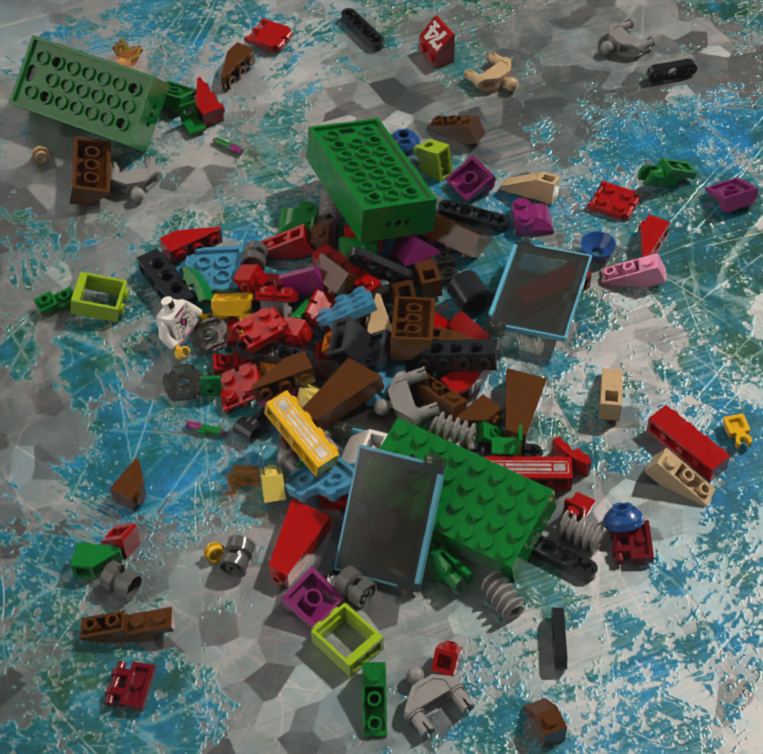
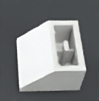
M369 429L351 436L341 458L352 467H355L359 445L379 449L388 434ZM369 459L368 466L373 459Z

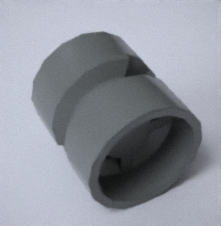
M254 240L246 243L243 247L240 266L258 264L264 271L268 255L266 245Z
M230 536L224 549L225 552L222 554L218 564L219 569L231 577H244L256 549L254 542L244 536Z
M113 560L102 571L99 583L100 586L111 592L115 591L116 595L128 601L138 593L143 582V576Z
M349 565L336 578L334 588L344 597L348 596L350 602L361 608L372 599L376 592L377 584L367 576H363L362 572L354 566Z

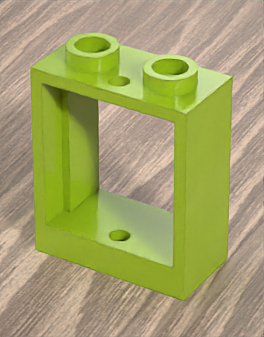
M80 271L71 298V313L118 322L120 315H124V300L128 301L130 289H127V280ZM87 289L118 295L116 306L83 301Z
M346 603L334 608L326 619L317 622L311 630L312 643L350 678L362 668V662H369L384 649V637ZM345 621L366 639L363 644L346 658L325 640L327 636Z

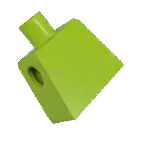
M428 139L421 145L417 144L413 148V154L418 156L420 169L438 182H442L453 172L450 145Z

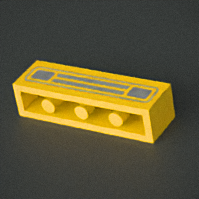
M286 390L266 403L265 415L315 477L337 464L339 457L337 447L333 443L330 444L326 439L324 431L320 427H316L311 415L307 411H303L295 396H291Z

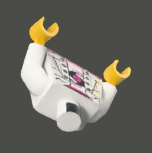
M168 296L161 300L163 308L156 316L158 336L163 344L171 350H175V357L178 360H182L191 351L187 346L181 348L180 346L199 322L198 317L201 318V323L204 326H209L212 323L208 321V318L213 320L216 319V316H213L212 313H202V309L184 299L176 300Z

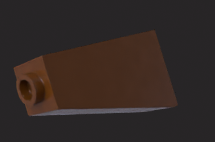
M348 358L302 409L311 415L313 423L317 428L320 427L324 430L384 389L382 378L379 374Z
M507 368L505 379V437L518 438L519 425H522V444H527L546 393L547 378Z

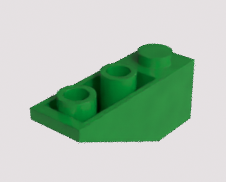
M362 662L363 736H387L386 662Z

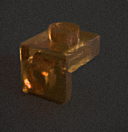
M120 39L112 47L119 62H134L139 59V55L143 52L140 45L129 47L125 39Z
M233 465L232 473L228 474V486H231L232 494H237L238 485L260 486L261 475L259 466Z

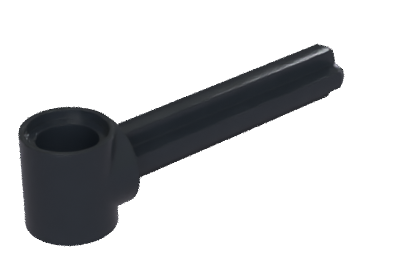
M262 407L252 417L239 418L233 426V433L250 444L254 443L261 433V425L268 419L264 413L265 408Z

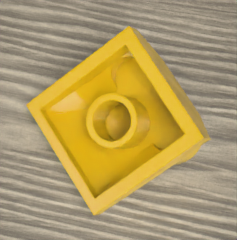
M254 292L215 293L211 300L213 316L223 320L228 319L229 316H237V319H240L241 313L252 314Z

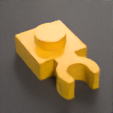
M744 414L723 417L722 423L728 437L736 439L735 447L740 449L741 442H745L748 448L751 447L752 438L749 435L751 429Z

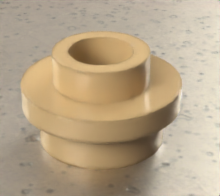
M38 146L33 149L31 157L36 164H44L49 160L50 153L47 148Z

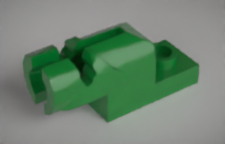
M662 158L658 165L641 167L637 177L639 180H644L642 182L643 185L674 187L680 178L694 179L698 173L689 162Z
M431 539L425 568L440 584L446 582L456 591H462L460 587L461 582L468 586L473 580V574L466 566H463V563L444 544L438 546ZM417 547L413 549L414 556H416Z

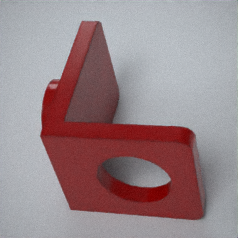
M576 492L572 499L566 498L564 500L563 514L566 510H569V517L571 518L576 513L577 521H580L583 517H587L595 504V500Z

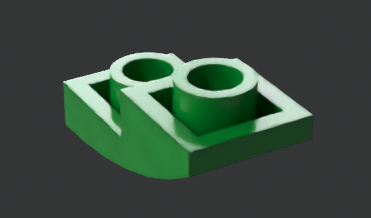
M182 267L184 272L183 279L187 286L195 287L194 292L198 301L211 303L213 294L202 274L196 268Z
M71 286L54 295L50 290L34 298L33 301L41 314L55 313L71 308V298L74 291Z

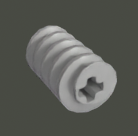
M324 187L320 192L319 220L338 217L340 220L342 214Z
M441 412L439 417L436 416L433 419L429 430L430 433L447 441L451 440L454 444L459 443L462 448L466 447V445L468 450L472 448L477 434L475 423L470 428L468 427L467 420L460 425L459 417L455 422H452L453 416L451 414L447 419H444L445 412Z
M569 510L564 512L557 527L560 538L566 536L567 541L571 542L574 540L577 546L582 543L583 549L590 547L592 553H596L600 549L607 534V530L601 533V525L593 529V521H590L586 526L584 517L578 522L576 513L569 518Z
M497 570L483 578L479 588L486 595V598L491 601L492 606L496 608L501 618L506 622L512 621L524 611V607L521 606L524 603V599L518 597L519 592L513 590L514 586L512 583H508L509 579L507 577H503V571Z

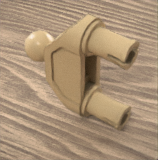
M491 51L487 56V61L494 64L490 69L479 74L468 68L463 74L465 79L473 82L475 87L481 91H498L504 86L507 90L514 91L518 87V80L511 77V59L501 57L494 51Z

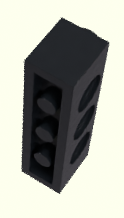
M158 248L137 257L139 271L161 300L170 296L176 300L184 299L196 306L195 301L197 298L195 292L192 289L189 290L183 277H179L175 266L169 264L167 256L161 254Z
M433 340L432 345L414 358L415 367L419 369L424 366L426 372L498 370L501 358L499 340Z

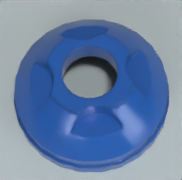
M398 129L391 134L406 156L413 155V148L417 144L420 145L419 136L410 129ZM399 135H408V137L401 138Z
M593 231L587 233L581 239V251L584 254L592 255V261L607 260L615 252L616 241L608 233ZM598 250L601 251L603 254L597 256L594 255L592 252Z
M629 502L612 505V508L604 516V527L613 532L632 531L644 524L642 511Z

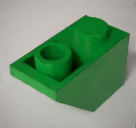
M90 542L77 543L70 566L75 578L96 580L100 578L102 571L109 562L115 560L122 564L124 557L121 547L115 545H95Z

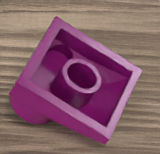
M472 155L445 180L468 202L481 192L491 191L495 186L496 178Z
M738 177L705 187V191L719 201L720 209L726 213H732L742 207H750L751 204L755 203V199L758 196L757 187Z
M525 198L516 199L511 204L516 237L554 233L548 204L531 203Z
M311 566L280 600L288 612L296 614L309 627L313 628L317 622L323 621L345 597Z

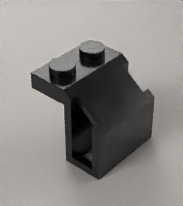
M351 316L334 321L327 355L339 366L348 358H351L372 371L385 368L391 332L388 329L369 333Z

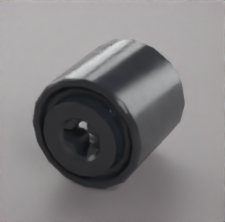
M472 270L458 273L447 286L449 297L468 317L480 315L486 311L493 301V294L477 273Z

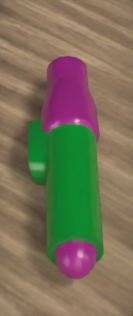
M218 137L213 138L214 144L231 152L242 154L244 151L233 142H227Z
M186 422V428L192 429L200 435L208 433L223 436L226 434L223 428L200 422Z

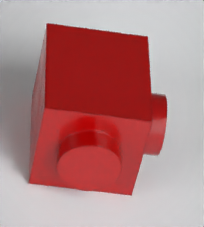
M258 264L241 265L232 280L242 292L250 293L263 287L269 277Z
M285 317L284 320L289 324L290 329L285 332L286 335L280 338L286 346L305 348L313 334L309 324L303 319Z
M445 640L440 642L435 648L431 671L454 677L459 671L463 647H459L458 643Z

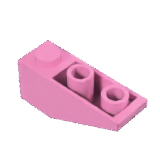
M658 253L602 268L603 285L651 287L666 283V268Z

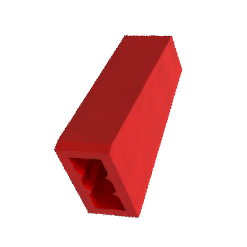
M294 498L291 500L269 563V574L273 582L287 587L291 586L332 529L331 516Z

